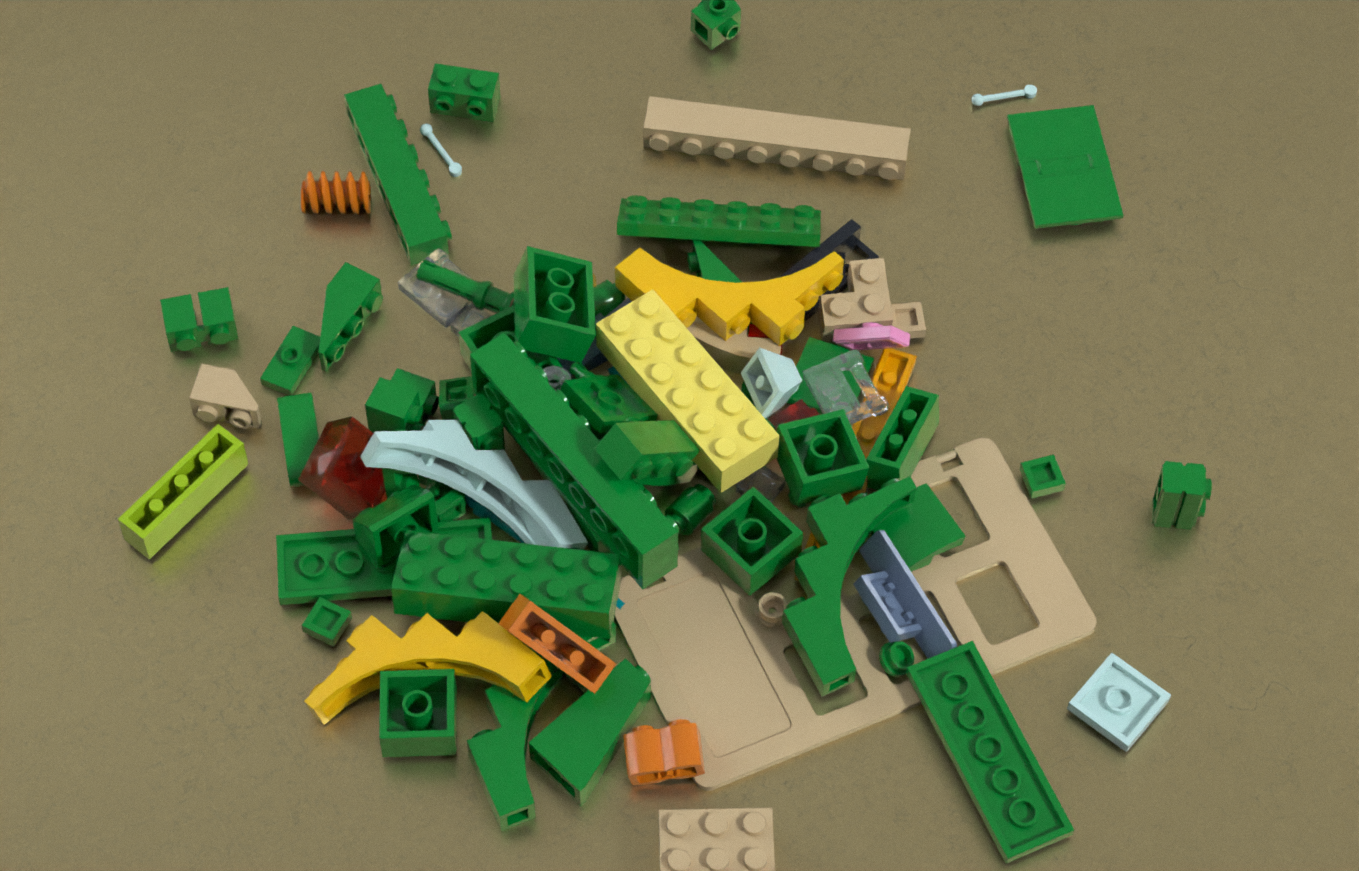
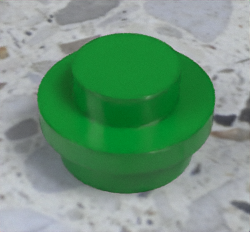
M887 642L880 649L879 660L881 666L889 675L901 677L906 674L907 667L913 665L914 653L905 642Z

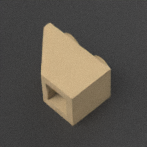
M201 363L189 397L193 416L206 422L221 421L231 423L235 427L242 429L249 427L261 429L262 420L259 406L237 372L233 369Z

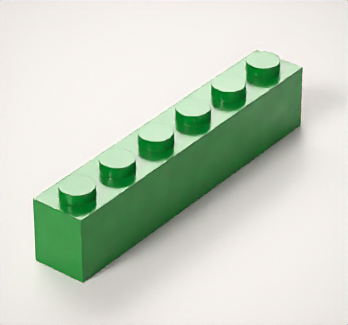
M382 83L344 94L347 116L410 265L422 263L424 259L431 260L449 254L448 240L452 239L450 227L446 220L441 221L438 214L441 213L438 199L435 194L429 195L427 188H430L427 174L424 169L419 170L416 163H419L417 151L414 144H407L405 139L408 138L407 129L403 119L397 120L395 116L397 107L392 94L386 95Z

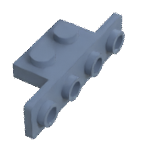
M884 530L876 531L860 548L861 555L873 573L860 576L853 585L879 624L881 631L886 635L890 643L914 637L928 659L957 647L953 636Z

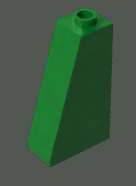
M625 658L613 668L595 694L588 690L529 741L530 758L580 807L588 800L624 742L623 735L630 732L650 700L651 678L648 673L639 665L633 666Z

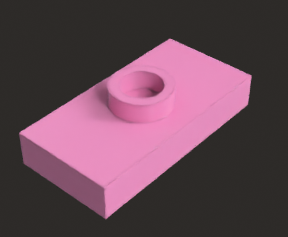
M866 322L860 328L835 329L833 341L852 351L903 348L909 346L910 334L892 325L883 326L878 323Z

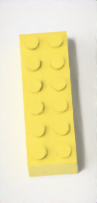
M653 289L596 323L597 348L630 387L658 414L657 418L659 421L675 420L700 449V452L693 461L720 493L778 457L779 434Z

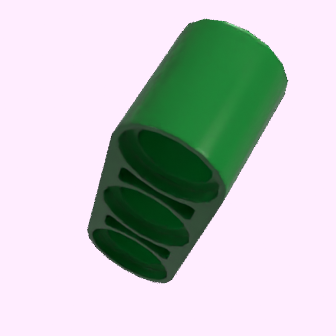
M312 392L278 397L277 402L290 488L324 483L325 475Z

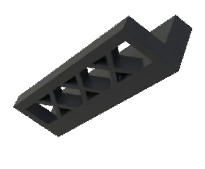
M851 219L822 242L820 247H816L780 277L788 276L810 267L835 251L844 259L843 279L837 288L832 291L827 290L822 295L837 294L848 287L847 275L845 276L849 269V264H845V257L856 250L865 259L879 258V256L860 241L861 226ZM820 297L810 310L805 311L804 322L818 312Z

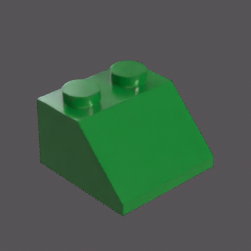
M413 484L404 490L395 491L387 500L379 505L364 509L353 519L355 538L378 568L399 557L405 530L439 533L435 497L431 491Z

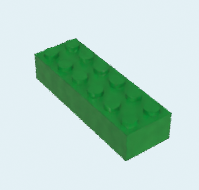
M405 530L391 586L394 614L423 617L428 613L435 619L468 622L475 619L483 611L499 623L518 595L521 594L575 634L610 639L621 585V554Z

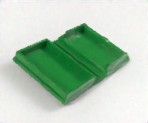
M1094 105L1007 115L1017 163L1021 168L1024 179L1023 184L1036 229L1081 225L1083 223L1123 218L1124 214Z

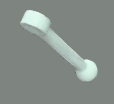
M1026 85L1023 90L985 96L974 94L971 102L975 106H981L983 102L1020 96L1032 99L1036 96L1037 88L1034 85Z
M427 123L421 125L420 133L428 137L449 166V174L453 177L460 176L462 166L457 162H453L432 133V126Z

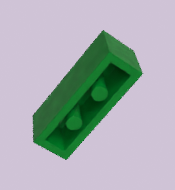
M909 386L905 387L866 459L869 465L867 474L868 488L880 490V487L891 479L898 478L902 480L906 477H911L939 425V395Z
M675 420L615 423L594 448L620 480L682 476L693 466L692 460L700 452V449Z

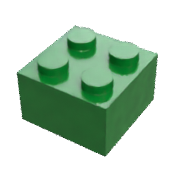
M844 409L778 425L776 432L779 434V448L776 459L796 506L813 502L825 495L832 497L839 493L842 495L862 490L869 471V465Z
M753 486L701 529L700 550L751 596L798 557L802 552L803 532Z
M454 669L380 671L379 740L382 757L457 755V687Z

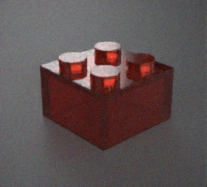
M353 416L326 423L298 479L349 520L356 518L364 509L379 505L385 493L382 468L366 467L360 457L374 433Z

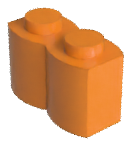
M678 719L669 722L668 726L661 729L642 725L633 728L632 732L623 735L627 775L632 785H648L668 779H685L705 774L701 736L696 723H690L689 720Z

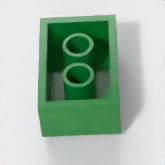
M527 246L513 274L515 341H518L527 351L574 362L580 361L582 363L596 336L592 262Z

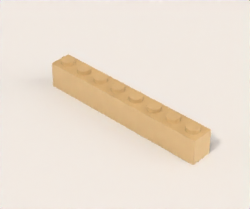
M649 96L643 127V147L658 151L669 150L685 152L690 155L701 154L717 156L722 159L733 158L749 160L754 163L765 162L781 164L786 167L797 166L813 168L819 171L829 170L845 172L851 175H869L884 179L904 180L911 129Z

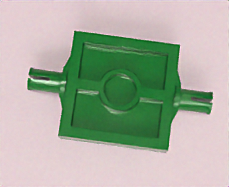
M580 361L571 365L569 371L577 379L564 380L561 391L565 394L572 407L578 410L591 424L592 428L599 433H607L615 423L656 421L658 414L618 374L595 375L589 372Z

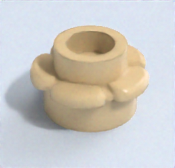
M767 593L756 603L755 615L760 618V623L767 627H774L775 624L783 625V610L786 609L789 603L779 593ZM770 609H775L776 612H775V613H770L769 610H770Z

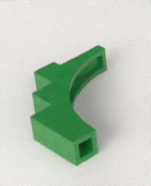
M910 476L902 480L898 478L891 479L884 483L880 490L869 495L867 493L858 494L847 505L839 493L832 497L828 495L821 496L808 507L806 522L820 548L811 546L803 550L795 560L794 573L809 599L806 600L805 597H800L790 602L786 609L783 610L782 624L821 697L849 685L855 680L857 669L846 646L840 618L843 580L855 553L869 534L891 514L914 502L917 487Z
M613 621L610 639L578 636L600 651L616 643V625ZM531 647L529 648L544 659L552 677L528 702L520 699L505 688L494 684L489 689H486L487 708L497 729L482 730L467 740L468 756L501 831L536 818L535 802L526 777L525 763L528 739L537 713L551 690L565 676L564 671Z

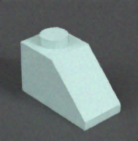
M760 347L741 372L756 409L765 419L782 408L791 395L797 391L802 382L792 359Z

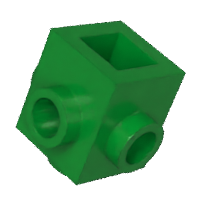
M702 0L697 7L691 10L690 31L711 50L725 40H731L740 31L741 9L735 0Z

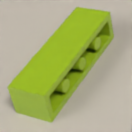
M217 424L118 518L124 540L150 560L248 465L244 443Z

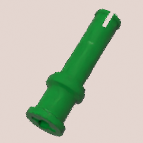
M426 259L423 260L418 268L417 280L473 302L476 309L480 311L487 309L497 314L514 305V291L508 293L494 287L493 282L472 280Z

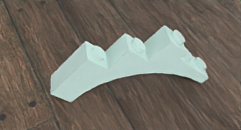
M428 420L422 431H375L360 456L366 467L391 468L419 474L444 483L468 495L509 525L526 544L584 550L588 544L557 489L549 480L522 481L505 450H475L458 420Z

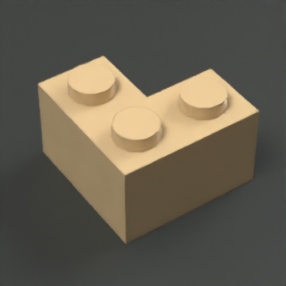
M884 258L850 261L847 274L849 292L820 295L818 318L822 341L834 342L833 335L835 329L860 328L866 322L878 323L883 326L892 325L893 316Z

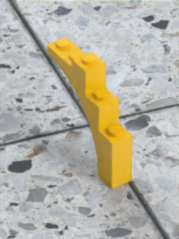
M638 248L615 267V286L631 301L636 300L653 289L686 328L691 326L696 317H698L723 340L727 341L735 333H742L752 322L778 346H781L785 341L796 338L802 332L805 311L810 310L817 303L820 295L824 294L827 290H834L841 283L844 259L833 251L814 265L788 276L766 281L733 283L707 280L685 274L661 263L643 249Z
M483 611L475 619L468 621L457 637L426 613L419 621L414 622L408 628L406 635L402 639L371 615L364 623L359 624L346 640L353 652L348 657L343 658L337 664L335 670L322 683L317 684L311 690L304 702L313 716L325 725L346 706L369 692L379 689L380 671L454 669L455 675L481 679L500 686L525 702H528L552 675L544 659Z

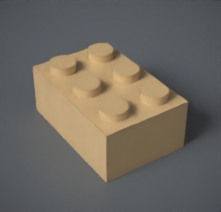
M772 808L659 810L660 871H775Z

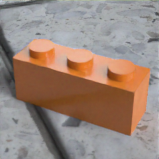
M521 594L518 595L498 623L594 694L616 665L610 658Z

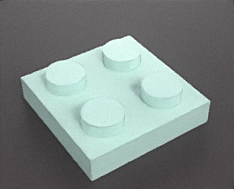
M1111 653L1071 699L1067 709L1127 752L1166 706L1171 698V694Z

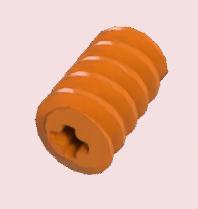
M308 171L301 186L302 213L307 212L310 204L312 211L318 214L324 204L326 212L332 214L337 204L339 212L345 214L350 204L353 213L359 214L364 204L366 212L370 214L371 184L367 179L365 171H361L358 181L354 180L352 171H348L345 181H341L338 171L334 172L331 181H328L325 171H321L318 181L314 180L312 171Z

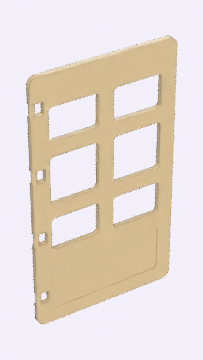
M977 438L954 447L953 450L918 462L911 475L916 487L927 483L932 488L950 480L956 481L989 538L986 542L948 557H942L939 554L935 555L929 565L911 572L924 593L933 597L959 646L973 640L992 676L1085 638L1094 632L1097 622L1096 616L998 447L991 439ZM957 458L960 466L947 471L943 470L941 463ZM867 488L866 493L869 495L878 490ZM810 504L784 514L803 532L802 551L805 549L811 534V529L806 522ZM700 547L678 555V566L662 577L664 582L642 590L630 575L621 578L618 598L625 604L621 609L616 607L614 619L636 664L641 666L651 678V695L666 726H668L669 722L678 719L689 720L690 723L697 724L701 736L705 774L692 777L696 786L702 790H715L922 705L910 680L898 685L890 682L859 624L861 620L873 616L869 608L862 601L859 593L848 596L841 590L840 618L846 646L857 669L856 675L867 697L820 716L814 712L784 654L786 650L794 647L784 626L775 625L774 627H767L761 624L760 618L755 615L754 611L757 603L753 594L749 596L700 550ZM1002 565L1007 569L1036 620L1038 627L999 644L992 645L985 638L956 586V582L994 566Z

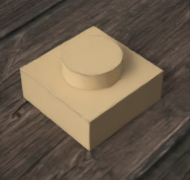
M921 301L891 304L892 326L909 333L910 339L925 337L926 326Z

